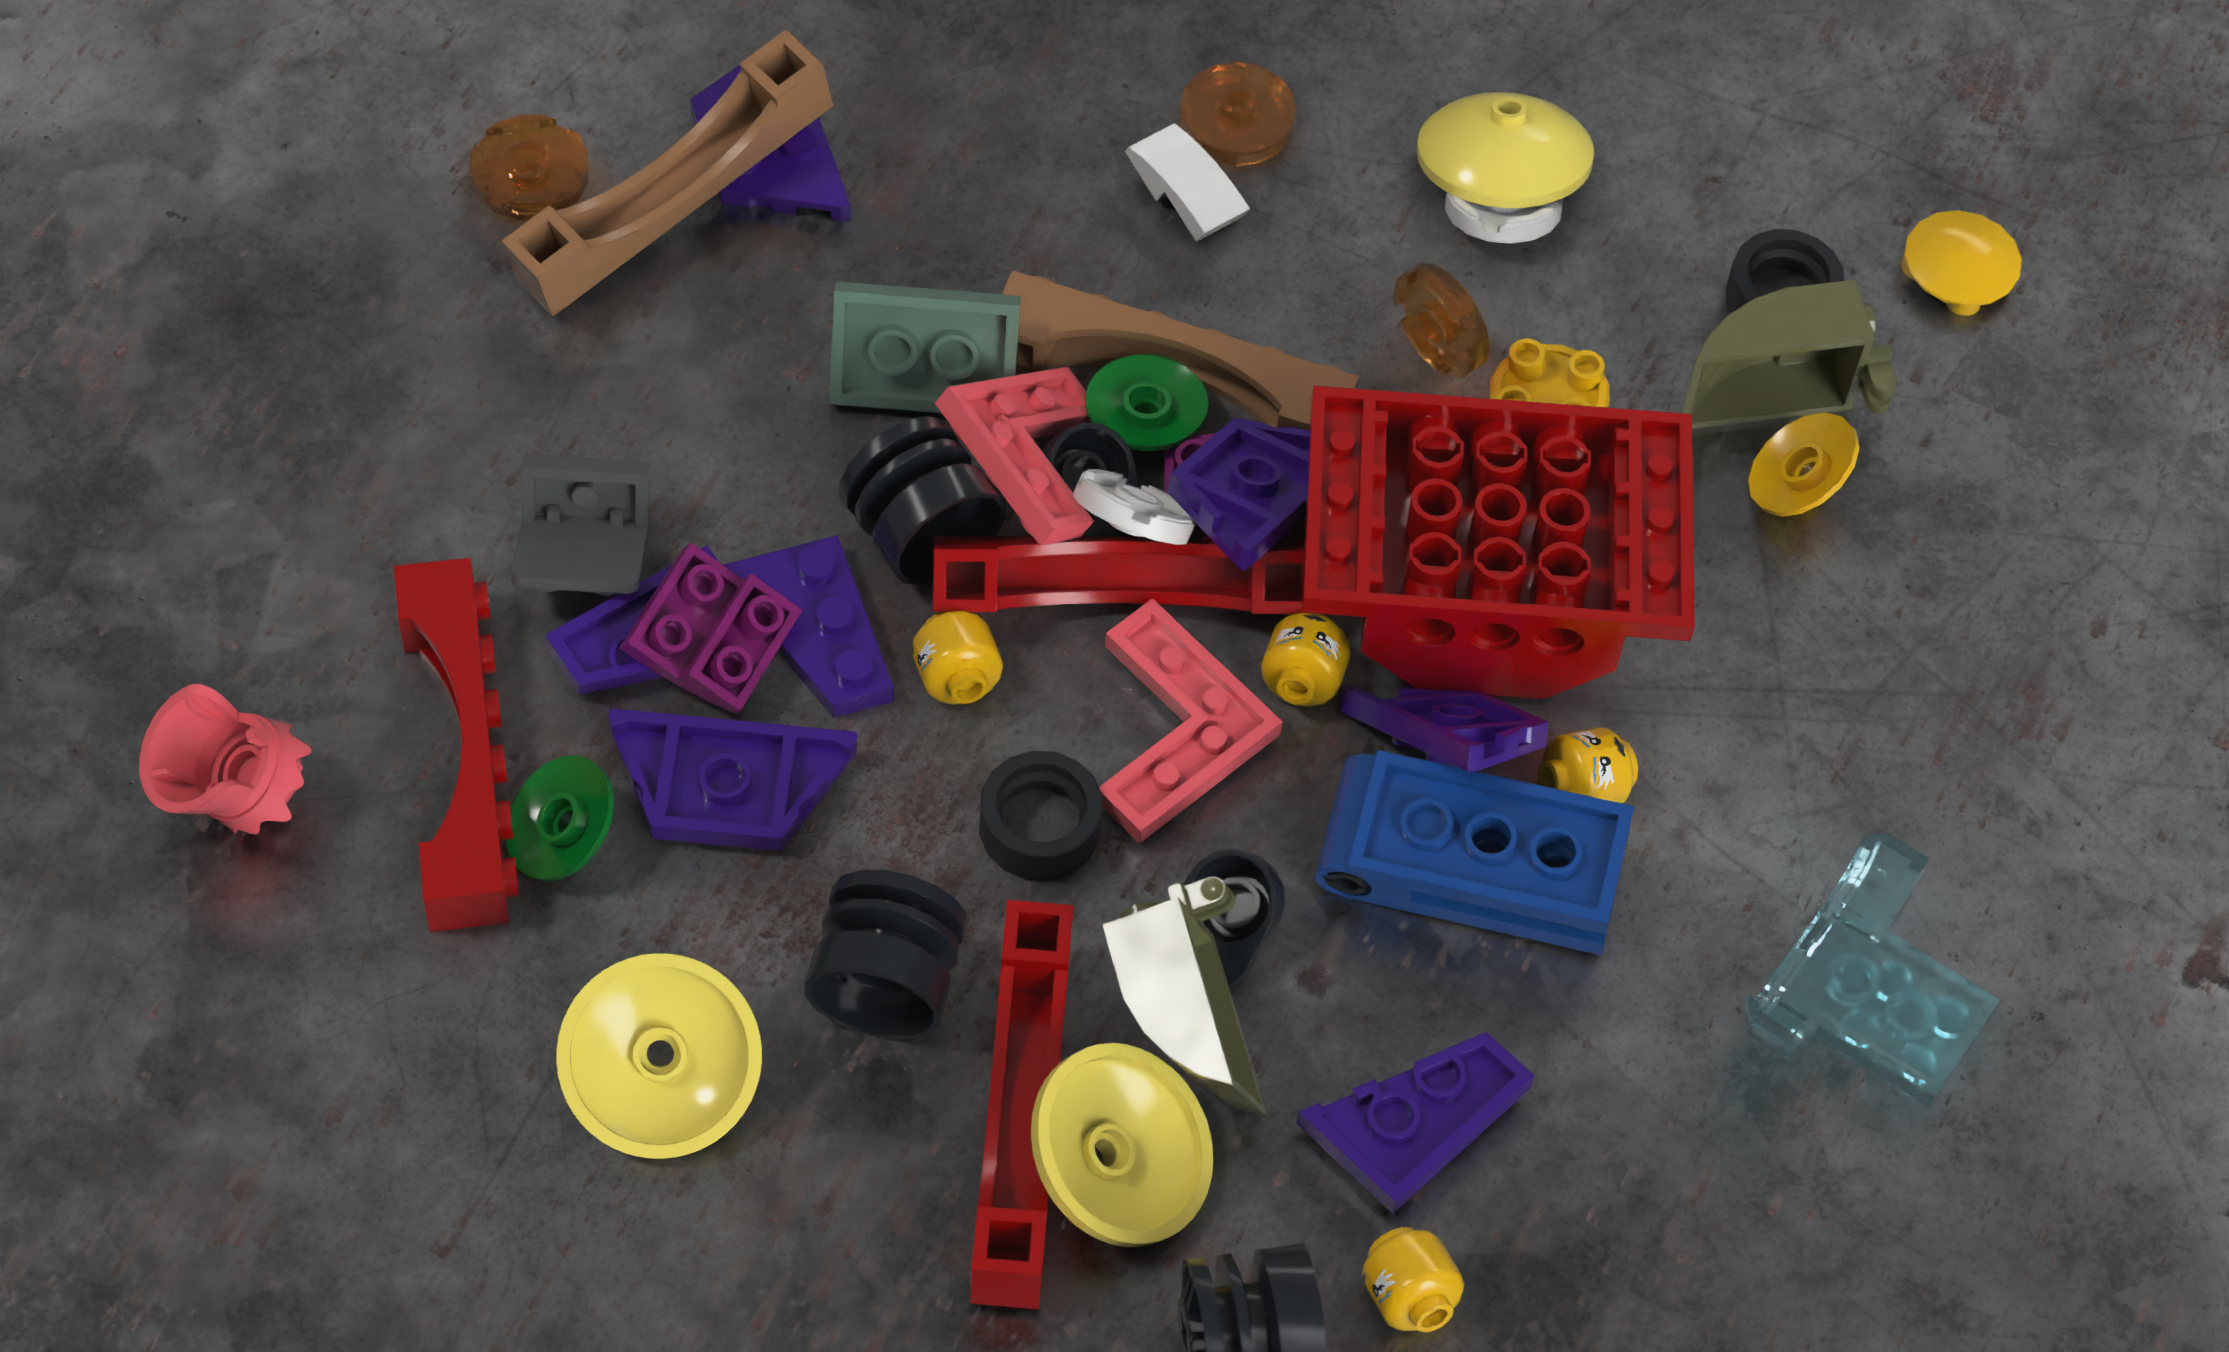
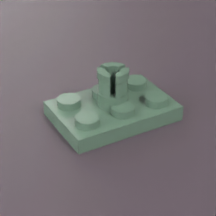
M836 281L833 303L829 404L941 413L935 402L947 387L1016 375L1021 296Z

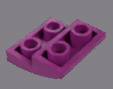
M690 542L682 548L619 649L679 687L736 714L743 708L802 612V609L752 573L741 579Z

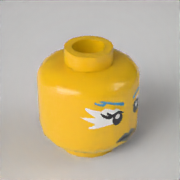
M965 611L939 612L925 622L913 639L911 652L925 690L938 702L950 705L976 702L990 692L1001 677L1003 662L988 624L977 614Z
M1298 613L1287 616L1275 626L1261 662L1262 679L1273 694L1295 706L1312 707L1325 704L1337 694L1351 657L1350 641L1343 629L1324 615L1318 613Z
M1594 727L1556 736L1548 743L1543 754V761L1538 768V782L1540 786L1622 804L1627 800L1638 778L1637 758L1630 744L1609 728Z
M1410 1227L1396 1228L1380 1236L1370 1247L1368 1258L1364 1263L1362 1280L1384 1321L1392 1328L1400 1331L1418 1330L1419 1332L1426 1333L1441 1328L1453 1316V1309L1461 1300L1464 1289L1462 1276L1441 1239L1429 1231L1414 1230Z

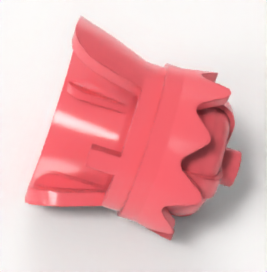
M192 684L173 694L160 707L150 722L140 751V780L148 799L163 811L180 814H207L219 820L235 834L237 830L258 834L260 824L264 821L286 822L291 819L292 815L287 803L295 790L300 789L304 785V779L301 774L303 770L301 758L311 754V748L289 732L292 725L275 719L264 718L257 714L238 712L216 690L205 685Z

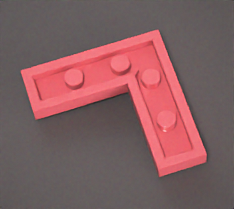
M1068 367L947 387L935 402L936 406L950 423L951 430L955 436L964 442L984 469L989 482L999 489L1019 516L1024 529L1036 539L1040 546L1082 537L1094 520L1085 508L1077 503L1072 496L1073 492L1033 440L1034 438L1055 435L1058 431L1079 423H1091L1085 406L1086 390Z
M1153 598L1109 630L1105 637V647L1183 721L1181 725L1099 787L1103 796L1102 808L1139 844L1280 736L1283 723L1278 716Z

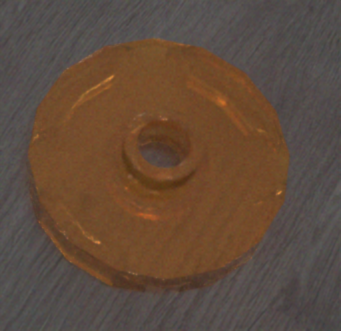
M1230 62L1215 64L1197 73L1183 91L1179 121L1181 129L1189 134L1209 155L1211 153L1216 157L1224 158V164L1242 166L1261 163L1282 151L1287 144L1288 137L1293 133L1297 108L1292 91L1278 75L1259 65Z
M517 115L496 122L486 130V137L479 142L478 146L477 142L474 144L470 151L469 172L471 185L479 201L495 214L517 221L530 220L549 205L556 211L570 207L580 199L589 182L588 151L580 135L570 127L568 131L564 127L556 125V119L544 115Z
M1419 263L1403 273L1395 281L1394 305L1398 306L1403 303V308L1407 315L1400 320L1403 326L1402 329L1417 353L1432 368L1444 374L1453 370L1455 371V378H1465L1488 361L1490 341L1488 330L1479 308L1466 289L1448 271L1433 263Z

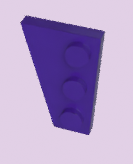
M838 535L723 565L741 579L752 573L802 609V612L781 644L780 649L788 657V665L833 718L894 702L893 684Z
M708 545L701 548V550L717 560ZM671 565L641 581L638 591L631 594H618L545 635L544 646L578 695L663 678L619 649Z
M1484 1032L1414 1062L1412 1069L1377 1083L1374 1079L1352 1088L1351 1095L1322 1107L1320 1103L1303 1109L1298 1112L1296 1124L1392 1213H1395L1532 1087L1535 1075L1487 1032Z

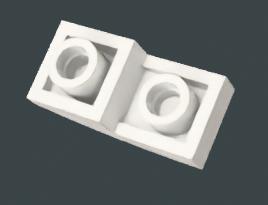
M1175 123L1133 144L1125 151L1155 200L1157 201L1165 196L1169 198L1196 242L1242 218L1250 210L1239 191L1214 159Z

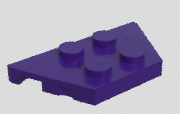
M740 65L690 99L691 115L695 125L730 87L741 71ZM819 117L718 192L721 204L746 208L763 206L772 212L796 215L797 207L799 206L831 211V221L845 222L851 220V205Z
M1234 418L1171 472L1168 493L1238 568L1247 571L1306 517L1310 431L1292 427L1276 428L1263 422Z
M1342 685L1339 687L1338 711L1391 735L1392 743L1396 745L1418 748L1426 752V759L1429 761L1451 764L1466 772H1476L1546 747L1548 721L1480 691L1398 687L1397 698L1380 699L1361 690L1359 685Z
M610 708L608 715L610 732L652 839L783 851L855 756L858 745L857 732L616 708Z

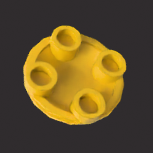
M1955 210L1935 213L1917 223L1907 236L1901 268L1903 273L1915 280L1925 292L1946 302L1950 311L1957 315L1968 316L1977 313L1981 305L1991 304L2010 293L2020 278L2022 258L2016 241L2001 225L1981 214Z
M1525 338L1511 345L1509 356L1501 361L1490 379V399L1608 408L1610 403V384L1604 374L1605 362L1598 353L1591 350L1578 351L1564 345L1541 344L1537 340Z

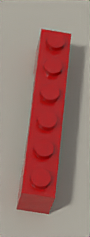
M933 536V612H997L1000 609L1060 604H1145L1153 598L1158 604L1227 608L1251 611V614L1305 613L1302 612L1305 538H1282L1247 571L1238 568L1210 537H1190L1187 544L1177 545L1155 541L1146 537H1080L1040 546L1033 536Z
M471 557L394 566L398 620L404 653L418 652L431 666L451 698L461 727L460 768L450 807L433 840L418 843L423 900L429 932L509 923L507 898L519 896V885L515 857L503 858L501 840L514 838L509 800L497 801L495 784L508 783L504 745H491L490 729L502 727L498 689L486 690L484 674L496 673L492 634L480 636L479 620L491 619L487 581L474 582Z
M1007 899L988 1114L971 1268L970 1304L1039 1309L1049 1194L1036 1167L1031 1142V1122L1038 1092L1047 1076L1061 1061L1074 905Z

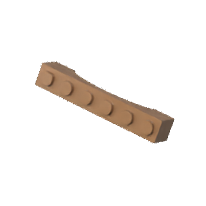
M785 29L739 63L740 73L717 103L690 131L650 164L618 185L584 202L556 211L550 205L501 241L517 281L552 317L834 106L823 64L790 32Z
M1012 270L1002 292L1003 295L1021 296L1016 371L1023 373L1065 366L1106 365L1116 359L1131 355H1158L1173 359L1188 367L1199 377L1206 390L1233 403L1257 422H1263L1276 428L1292 427L1309 431L1313 385L1355 389L1358 387L1359 376L1344 372L1334 365L1318 364L1288 355L1275 347L1255 345L1229 337L1216 329H1203L1170 319L1165 314L1157 311H1144L1115 302L1101 294H1089L1062 286L1046 277L1030 276Z

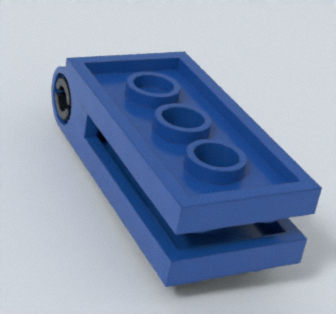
M1377 750L1376 755L1355 754L1347 757L1344 762L1314 878L1320 887L1341 897L1602 955L1627 847L1634 806L1477 771L1466 772L1458 767ZM1483 851H1492V852H1495V853H1492V854H1491V853H1485V852H1483ZM1547 865H1555L1560 868H1552Z

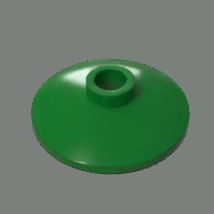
M1140 354L1116 359L1098 370L1088 384L1085 406L1091 423L1103 424L1118 432L1130 449L1160 451L1176 447L1196 435L1207 417L1208 396L1202 381L1185 365L1158 355Z
M567 755L547 762L537 769L523 784L510 809L514 839L506 840L509 856L515 857L516 868L523 874L539 881L560 880L577 872L595 855L607 835L614 809L612 784L603 768L588 758Z

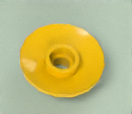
M1827 412L1805 415L1783 426L1766 441L1753 461L1748 478L1751 498L1764 512L1780 517L1802 514L1823 504L1843 486L1855 468L1860 449L1856 430L1842 416Z

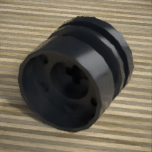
M925 416L906 420L882 432L859 451L847 465L839 482L840 499L855 516L859 526L869 536H873L874 547L894 575L902 583L921 585L933 582V536H997L1006 519L1005 502L977 466L971 465L972 457L958 441L950 427L940 418Z
M859 870L842 875L832 886L829 897V910L824 914L822 921L823 938L815 945L804 982L806 999L817 1012L832 1022L861 1034L884 1039L908 1040L930 1035L941 1023L950 990L949 971L957 964L959 944L963 941L966 931V912L957 899L943 889L912 875L889 870Z
M1304 1243L1255 1250L1251 1282L1243 1283L1240 1270L1231 1253L1217 1255L1215 1287L1204 1257L1183 1260L1181 1269V1298L1178 1301V1320L1183 1352H1327L1319 1288L1310 1254Z

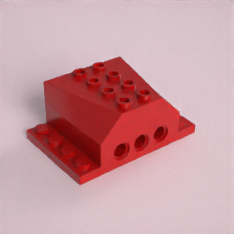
M1313 385L1310 410L1302 612L1362 617L1360 651L1415 688L1480 691L1487 695L1545 699L1616 671L1626 637L1691 641L1695 629L1692 414Z

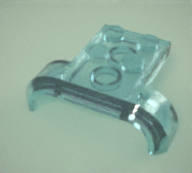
M1886 832L1865 835L1862 838L1842 878L1756 997L1751 994L1748 996L1743 1007V1015L1748 1035L1790 1062L1795 1061L1813 1037L1816 1036L1927 1107H1930L1994 1014L2000 1000L1889 932L1916 888L1930 858Z

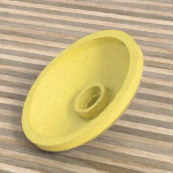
M1490 92L1460 98L1432 114L1420 129L1417 143V158L1426 176L1438 187L1453 196L1491 207L1526 208L1558 201L1578 190L1591 173L1594 147L1586 129L1561 107L1525 94Z
M669 953L644 954L627 958L604 969L592 978L574 998L566 1012L558 1035L556 1049L557 1073L562 1092L571 1111L579 1122L601 1142L613 1149L637 1157L650 1159L680 1157L704 1149L716 1142L743 1116L752 1101L760 1078L762 1066L761 1037L757 1021L748 1002L738 988L719 971L701 961L682 955ZM658 1040L668 1042L674 1051L672 1061L664 1066L653 1064L647 1054L648 1047Z
M1120 1043L1097 1044L1084 1048L1060 1062L1047 1076L1038 1092L1031 1122V1142L1036 1167L1053 1202L1074 1225L1105 1243L1124 1247H1141L1173 1236L1193 1220L1206 1199L1213 1173L1212 1139L1208 1122L1198 1099L1184 1079L1170 1065L1154 1054L1135 1046ZM1095 1148L1100 1152L1103 1163L1099 1161Z

